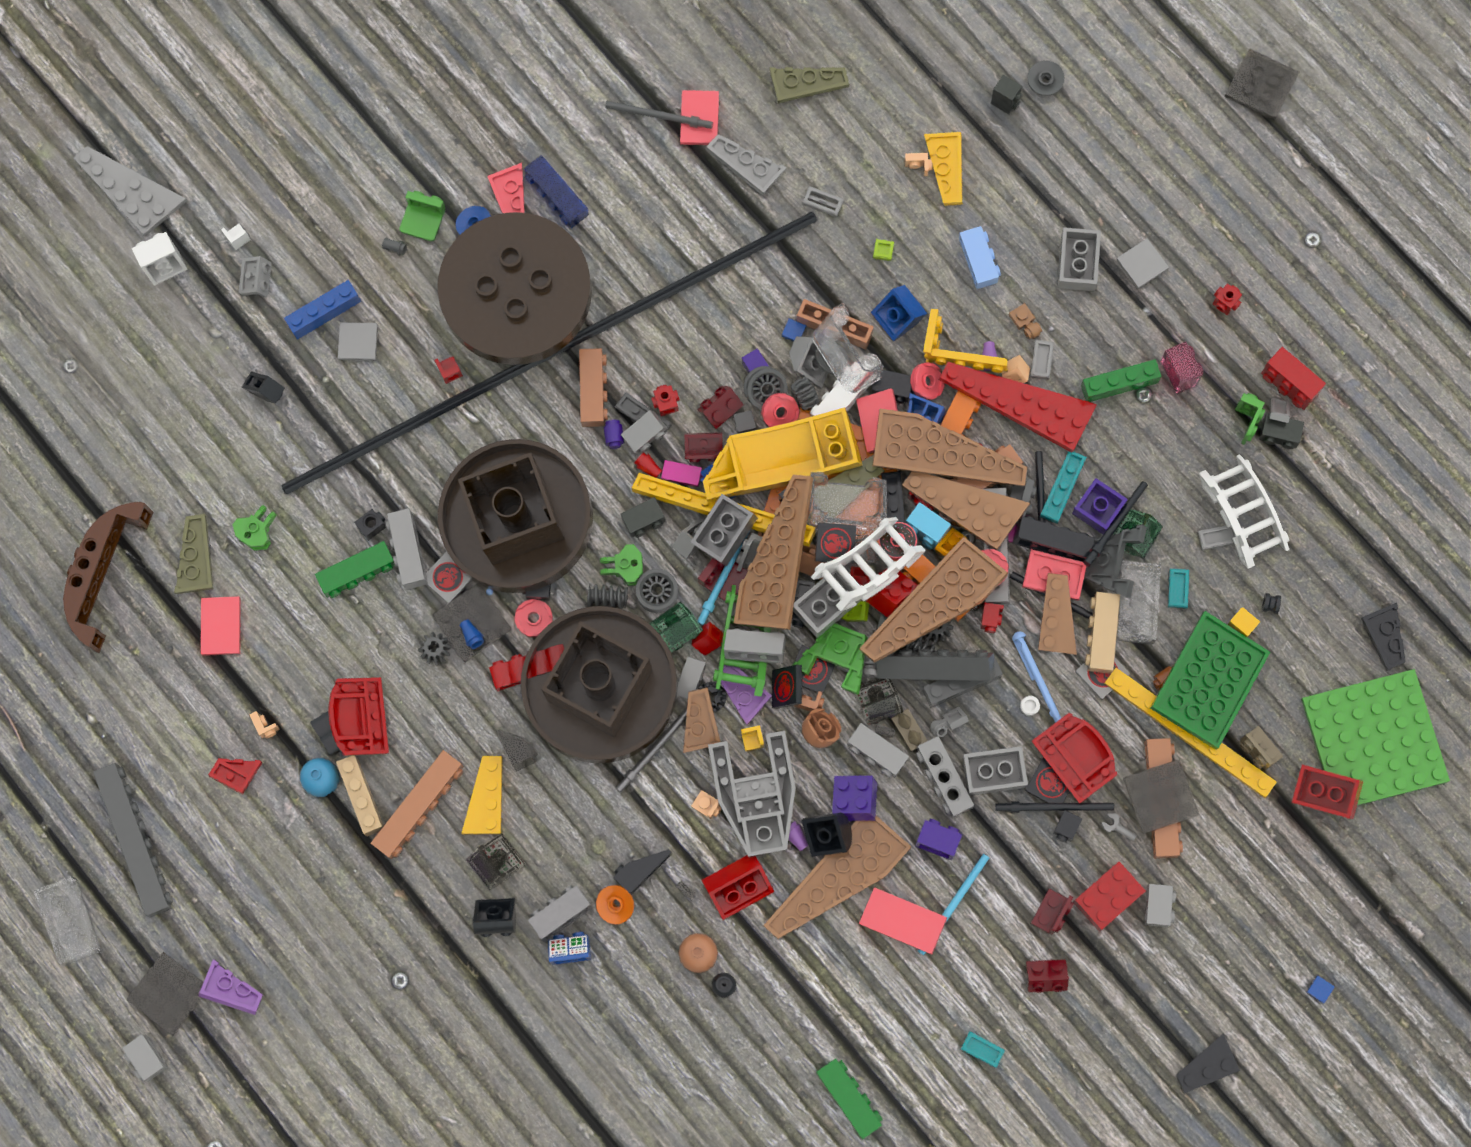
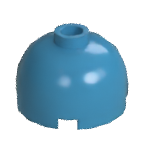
M325 758L309 760L300 771V782L303 789L315 797L327 796L332 791H335L339 784L340 774L337 767Z

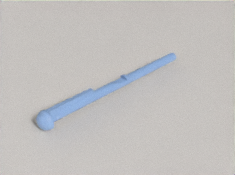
M1018 631L1014 633L1012 641L1031 680L1036 681L1050 710L1049 714L1056 723L1061 719V716L1024 640L1026 634Z

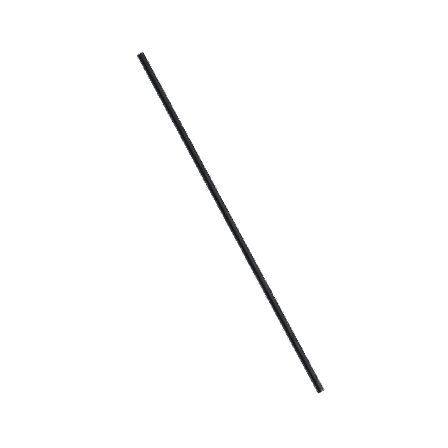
M810 212L579 331L564 348L552 356L533 363L513 365L281 485L284 493L289 494L811 225L817 221L814 212Z

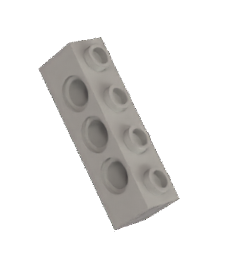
M939 736L917 746L918 752L915 754L919 762L925 764L927 768L924 770L929 781L933 780L935 784L933 789L937 797H941L945 803L942 805L947 815L950 814L954 818L972 809L974 804ZM937 756L940 759V763L932 765L929 758ZM942 773L947 774L949 781L946 783L939 781L938 775ZM955 791L958 794V798L950 800L947 793Z

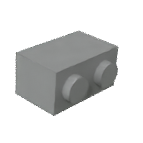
M649 410L621 435L634 452L641 451L643 453L651 447L650 443L653 440L661 439L665 435L664 431L668 428L654 411Z
M1147 885L1144 925L1169 927L1171 923H1174L1175 911H1172V903H1175L1176 891H1173V886Z
M141 1034L122 1048L125 1052L123 1054L125 1060L129 1064H133L135 1067L134 1073L139 1080L149 1082L168 1068L145 1034Z

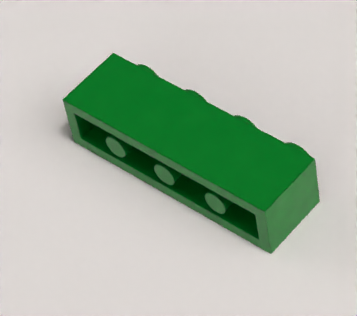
M1154 359L1085 378L1081 383V389L1085 401L1092 402L1157 384L1162 376L1157 361Z
M383 541L316 573L315 576L324 595L327 598H335L345 589H354L358 586V583L364 580L367 582L374 579L375 575L381 572L387 573L391 571L395 563L387 544Z
M835 1058L816 1073L863 1140L882 1126L880 1122L883 1119L877 1110L874 1112L869 1107L871 1101L866 1094H860L857 1089L859 1084L853 1076L849 1078L845 1072L848 1068L842 1060L838 1062Z

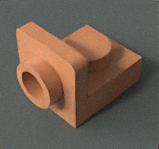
M820 691L816 701H812L813 698L807 695H802V704L794 705V707L811 712L814 709L822 708L825 698H822V692Z

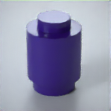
M619 420L606 421L603 427L606 446H610V449L620 448L624 444V438L621 435L623 433L622 424H620Z

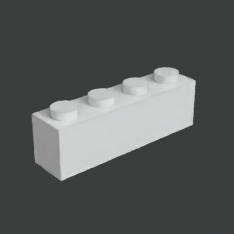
M858 361L853 366L849 365L842 379L838 378L835 381L831 392L827 391L823 395L819 406L816 404L810 411L811 417L844 407L848 412L855 404L856 399L860 398L872 384L875 373Z

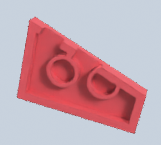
M522 163L487 176L502 214L512 212L525 213Z

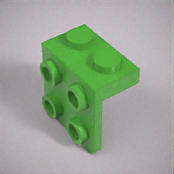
M407 191L405 198L408 205L399 228L400 232L424 240L434 241L446 210L444 202L437 196L428 197L419 191Z
M1243 393L1235 408L1236 411L1252 417L1241 441L1243 445L1246 441H1251L1258 428L1256 425L1259 424L1265 413V409H1263L1265 402L1258 400L1257 396L1250 393Z

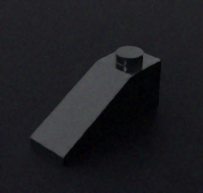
M668 849L629 862L625 866L621 864L614 871L616 875L613 878L632 895L672 855V852Z

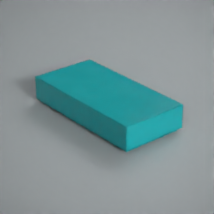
M1170 568L1168 607L1187 609L1189 570Z
M970 1031L960 1049L997 1068L1005 1052L1001 1047Z

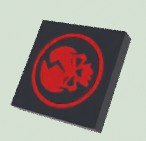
M817 523L815 561L830 562L855 547L857 525Z
M805 645L801 646L799 653L795 659L796 662H798L802 658V654L807 649H810L809 647ZM817 658L809 675L802 673V687L815 693L820 691L823 695L835 665Z
M792 665L772 670V708L779 709L802 704V665Z
M1042 758L1025 791L1046 803H1063L1069 790L1047 761Z

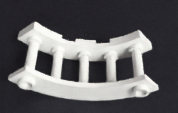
M1239 454L1236 456L1238 466L1216 476H1210L1204 470L1199 473V477L1205 492L1214 503L1218 502L1221 506L1220 514L1226 526H1231L1236 536L1232 539L1239 559L1249 569L1255 566L1253 561L1255 555L1278 544L1285 551H1288L1287 542H1289V537L1283 531L1277 513L1264 487L1252 470L1250 462L1244 460ZM1239 473H1242L1247 479L1226 490H1221L1218 486L1219 482ZM1252 486L1259 498L1236 509L1234 507L1231 508L1227 501L1228 497ZM1263 505L1269 518L1245 529L1241 528L1237 520L1238 516ZM1272 525L1276 537L1253 548L1248 546L1246 540L1248 535Z
M896 517L883 519L879 523V527L859 545L837 559L827 563H820L815 568L816 572L811 578L814 580L824 577L840 596V601L836 605L840 611L850 609L856 606V601L860 599L866 601L899 577L897 573L905 566L909 568L926 551L921 545L909 546L892 527L898 521ZM886 532L904 551V555L898 561H893L877 543ZM870 547L888 566L887 570L881 575L876 574L860 556ZM854 560L871 581L864 586L859 585L843 566ZM837 570L853 591H845L831 573Z

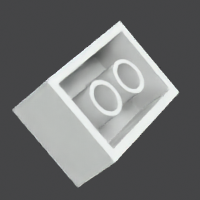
M166 232L158 233L152 239L139 242L132 248L140 267L154 286L188 270L178 249Z

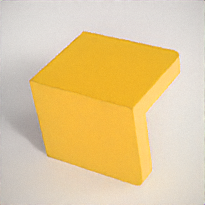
M1242 607L1227 625L1248 637L1260 621Z
M760 725L741 729L745 752L764 748Z

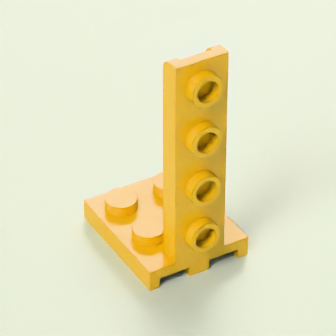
M931 309L923 350L926 362H935L938 365H946V363L951 362L961 366L973 367L975 370L991 369L995 373L1008 371L1007 359L939 349V334H942L943 331L942 316L939 315L938 309Z

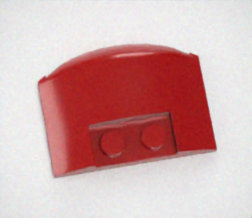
M381 677L336 679L329 698L328 712L333 738L342 751L343 756L388 754L389 748Z
M1068 713L1031 742L1080 804L1116 777L1117 771H1115L1113 754L1101 734L1087 721Z

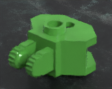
M264 505L257 510L254 516L237 518L232 524L235 536L239 541L254 551L267 550L271 545L268 532L270 530L269 526L276 517V513L271 512L264 522L260 521L267 509Z
M634 544L625 545L619 554H615V557L600 558V563H615V568H604L600 570V574L621 577L627 586H636L639 577L643 574L642 553Z

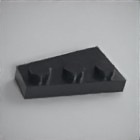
M1397 603L1361 618L1386 671L1406 662Z
M1224 1033L1176 1074L1184 1094L1240 1071Z

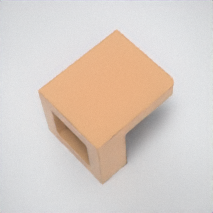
M1018 355L1008 360V371H1003L1001 376L1021 383L1027 382L1030 367L1023 358Z

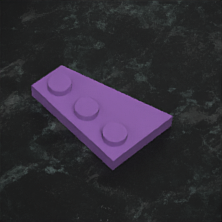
M723 666V673L749 677L738 667ZM721 680V685L746 725L753 720L772 697L765 689H763L762 697L754 696L755 688H752L751 685Z
M214 959L199 992V997L256 1015L263 996L246 982L240 981L233 976V973L228 969L225 970L219 966V963Z

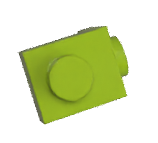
M860 601L840 619L846 622H867L869 603Z

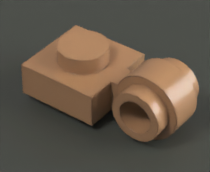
M1025 303L1009 313V317L1019 330L1023 327L1026 328L1023 332L1028 339H1035L1042 332L1040 325L1037 322L1033 323L1035 317Z

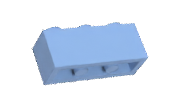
M981 226L960 232L959 241L976 289L998 283L1001 273L999 266L994 264L993 259H995L993 249L988 247L987 242H989L987 232H983Z

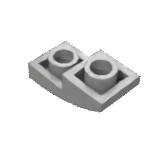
M688 656L678 682L677 696L688 699V692L698 689L699 683L703 678L706 661Z

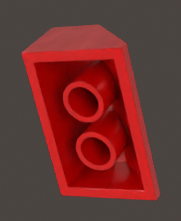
M746 855L701 880L722 920L774 892L756 856L748 857Z

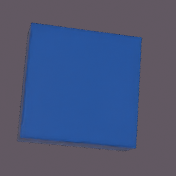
M789 318L782 337L794 342L796 336H803L806 325Z
M1316 976L1306 993L1324 1004L1335 986L1320 976Z

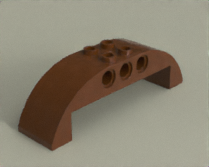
M143 502L123 504L100 516L86 532L80 547L76 548L74 553L75 560L67 571L68 578L63 596L67 622L77 638L95 653H100L106 635L97 628L88 626L87 622L125 524L128 523L146 530L149 526L154 512Z

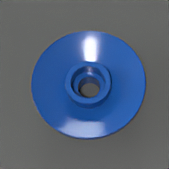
M482 206L468 207L457 217L456 230L460 235L473 224L491 217V215Z

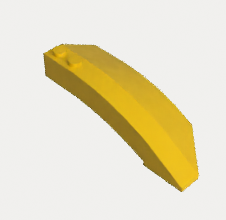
M840 408L782 425L730 435L722 452L720 451L713 463L711 471L703 480L707 500L719 499L721 494L732 497L788 486L792 475L811 476L813 479L863 466L846 408Z

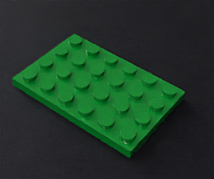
M1204 611L1150 709L1217 750L1267 660L1270 651Z

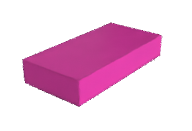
M665 460L661 480L698 487L702 467Z

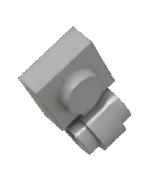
M957 707L943 714V719L934 720L931 723L930 730L936 737H944L947 734L948 727L953 730L969 722L962 709Z

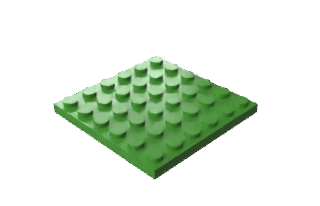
M1415 669L1301 699L1322 769L1364 781L1357 806L1450 781Z

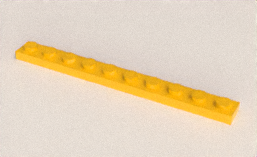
M642 473L638 474L632 486V492L650 498L655 497L657 500L705 515L709 514L718 500H707L706 493ZM739 504L758 517L751 529L765 533L775 515ZM806 524L803 545L810 546L816 533V527Z
M1118 668L1113 670L1104 683L1263 798L1267 797L1277 781L1225 744L1221 743L1220 747L1215 750L1150 709L1156 695Z

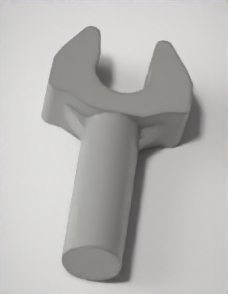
M1114 813L1106 815L1109 819L1113 820V825L1110 826L1102 822L1101 825L1104 831L1107 833L1117 831L1131 841L1135 840L1137 835L1120 824L1119 815Z

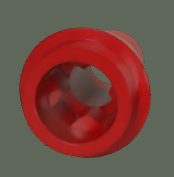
M643 452L634 462L637 469L655 478L663 471L649 453Z

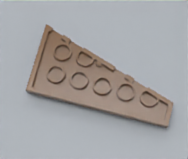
M911 472L902 484V487L995 550L999 549L1030 505L1029 502L926 473Z

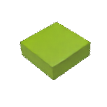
M876 239L873 259L891 261L894 242Z

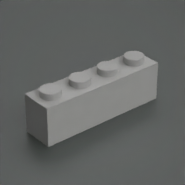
M410 508L388 513L386 526L388 532L391 531L392 538L389 540L391 548L395 549L396 556H393L395 566L399 568L400 573L397 574L399 584L403 585L406 590L427 585L428 580L412 511Z

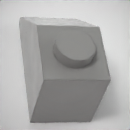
M701 517L682 530L672 546L686 559L699 549L690 541L704 522Z

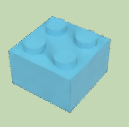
M920 502L906 520V524L914 529L917 539L922 541L921 544L928 550H935V547L949 532L951 526L949 522Z

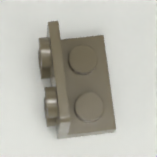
M1259 726L1239 740L1242 750L1246 754L1249 753L1253 757L1254 765L1263 771L1283 757Z

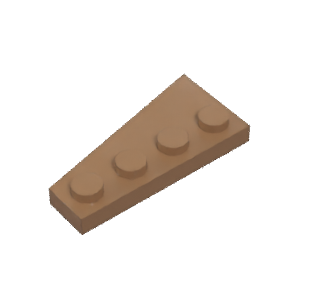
M1048 573L1038 650L1077 655L1068 576Z

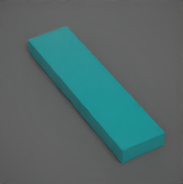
M1068 451L1040 517L1058 524L1087 458L1086 456L1074 451L1072 453Z

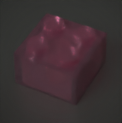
M1186 341L1165 350L1160 361L1176 394L1197 386L1204 372L1202 365L1199 362L1197 363L1194 358L1195 352L1192 346H1188Z

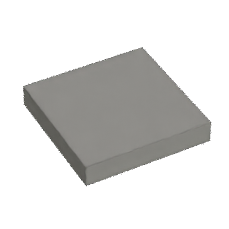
M1148 238L1116 259L1137 289H1140L1169 269V266Z
M340 322L338 360L376 361L378 324Z

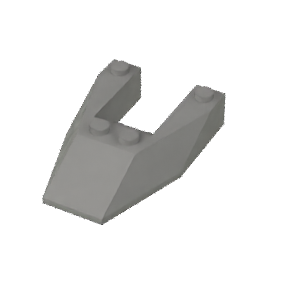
M785 731L766 734L772 772L734 779L727 741L708 744L718 803L748 857L784 851L788 847L796 787Z

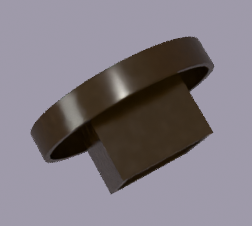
M519 212L503 213L478 221L461 233L453 242L444 256L439 271L438 298L442 313L450 330L468 350L496 363L510 365L528 364L543 360L557 353L577 335L586 320L591 304L592 284L590 272L581 248L574 238L561 226L534 214Z
M508 439L488 444L474 451L451 473L439 500L438 526L442 542L448 554L467 577L495 591L524 593L543 588L559 580L581 558L592 532V501L579 471L559 451L536 441Z
M593 606L571 611L551 622L531 645L521 673L523 704L538 734L546 743L561 754L588 763L620 761L644 750L657 739L668 724L677 698V673L674 660L666 642L648 622L631 612L614 607ZM563 644L564 651L553 670L528 679L531 663L536 652Z

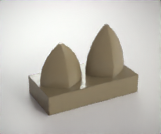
M909 709L891 718L911 752L916 750L917 746L928 741Z

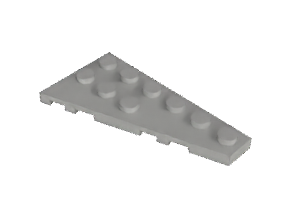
M88 146L73 157L145 237L187 202L186 198Z

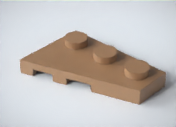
M708 687L689 691L683 753L708 748V744L721 742Z

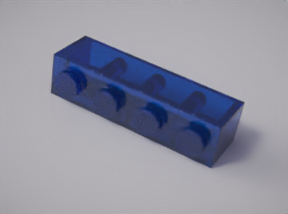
M542 155L524 168L526 173L525 179L530 185L534 184L537 187V193L549 201L548 205L554 212L557 210L560 214L559 218L565 225L569 224L573 228L589 216V211L585 204Z

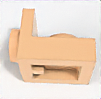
M928 153L905 154V167L918 169L920 166H923L924 176H928V171L932 170V160L928 159Z
M257 711L249 714L261 738L273 737L276 735V731L280 730L276 723L265 727L268 725L264 715L260 716Z
M703 790L700 791L691 806L709 819H712L713 816L717 817L722 810L718 799H715Z

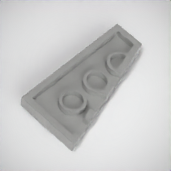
M719 134L706 146V151L762 196L787 168L773 163L772 160L766 157L762 158L756 155L754 151L746 150L740 147L739 144Z

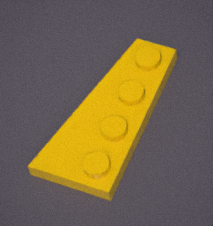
M961 132L924 134L944 206L963 205Z
M482 756L462 835L501 834L502 756Z

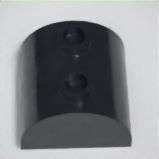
M834 813L806 817L801 820L812 857L844 853L850 849L852 831L845 814Z
M515 898L475 900L473 916L474 934L489 937L496 933H500L502 936H509L515 933Z

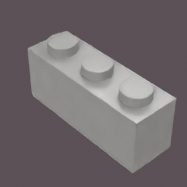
M727 629L724 645L725 659L783 663L786 646L785 634L776 631L768 633L759 630Z
M860 723L847 742V745L850 746L848 749L856 755L860 753L866 757L864 760L871 766L876 764L881 768V772L889 778L891 776L895 778L909 759L907 754L862 723Z

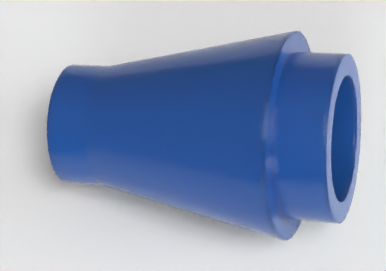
M469 619L460 623L467 646L475 649L484 643V635Z

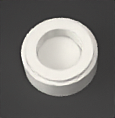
M1034 696L1023 698L1020 703L1022 713L1027 716L1035 715L1040 709L1039 700Z

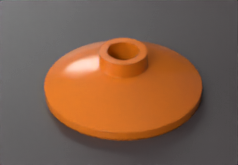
M610 885L598 894L596 908L600 917L606 922L621 924L632 916L634 900L632 895L623 887ZM615 900L620 902V906L615 905Z

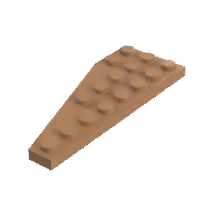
M879 409L872 466L1025 486L1026 466L1008 457H1004L994 450L986 448L936 422H932L920 414Z
M792 475L783 494L784 498L774 513V519L768 525L756 550L757 554L753 562L749 564L745 579H742L739 585L734 624L790 630L813 477Z
M963 537L859 648L860 651L874 663L981 604L1004 580L1008 572Z
M877 816L875 821H855L851 826L852 843L850 849L844 853L825 855L763 926L777 939H780L885 878L911 849V846Z

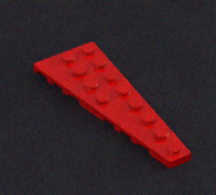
M951 362L946 364L938 379L1071 453L1074 451L1097 406L1092 402Z

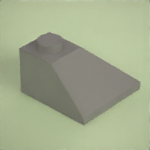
M796 336L789 352L794 371L808 378L818 388H822L828 373L821 369L815 358V351L820 343L812 337Z

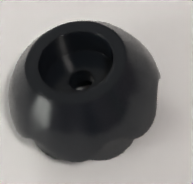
M719 973L712 980V990L722 998L729 997L736 990V980L729 973Z

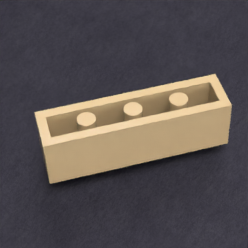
M1096 592L1095 596L1091 597L1090 609H1093V616H1089L1088 627L1091 628V635L1087 637V646L1090 647L1089 654H1086L1085 665L1088 666V671L1108 674L1113 672L1119 594Z
M352 755L337 761L338 769L363 834L368 837L380 832L384 825L358 758Z

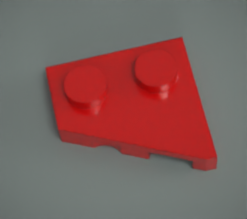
M218 758L208 776L243 795L262 762L260 760L244 761L243 759L229 760Z

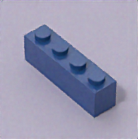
M347 280L284 317L298 340L357 305L361 300L350 281Z

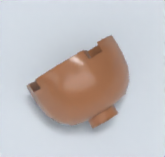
M822 708L812 710L802 723L804 739L816 748L829 747L839 739V733L841 732V725L835 715L823 712L825 709Z
M696 933L689 935L682 941L678 954L680 962L687 970L703 973L714 966L717 961L718 950L712 938L706 934Z

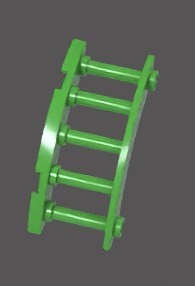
M732 585L731 592L727 591L725 603H728L718 670H714L713 681H716V689H720L721 680L751 685L752 688H755L754 696L762 697L767 663L725 659L726 631L729 629L730 623L734 624L735 616H731L733 603H737L738 595H735L736 585ZM748 626L759 628L762 632L770 633L771 628ZM723 666L750 669L756 672V676L751 678L723 673Z

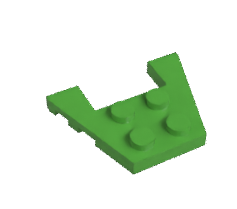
M833 624L815 640L816 643L809 650L807 649L802 654V658L798 662L795 661L793 665H802V673L805 675H809L817 658L845 668L849 671L841 687L846 691L859 695L865 654L859 648L867 641V636L841 625Z

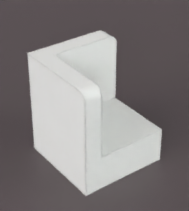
M237 224L229 231H226L225 228L221 229L235 250L251 240L240 224Z

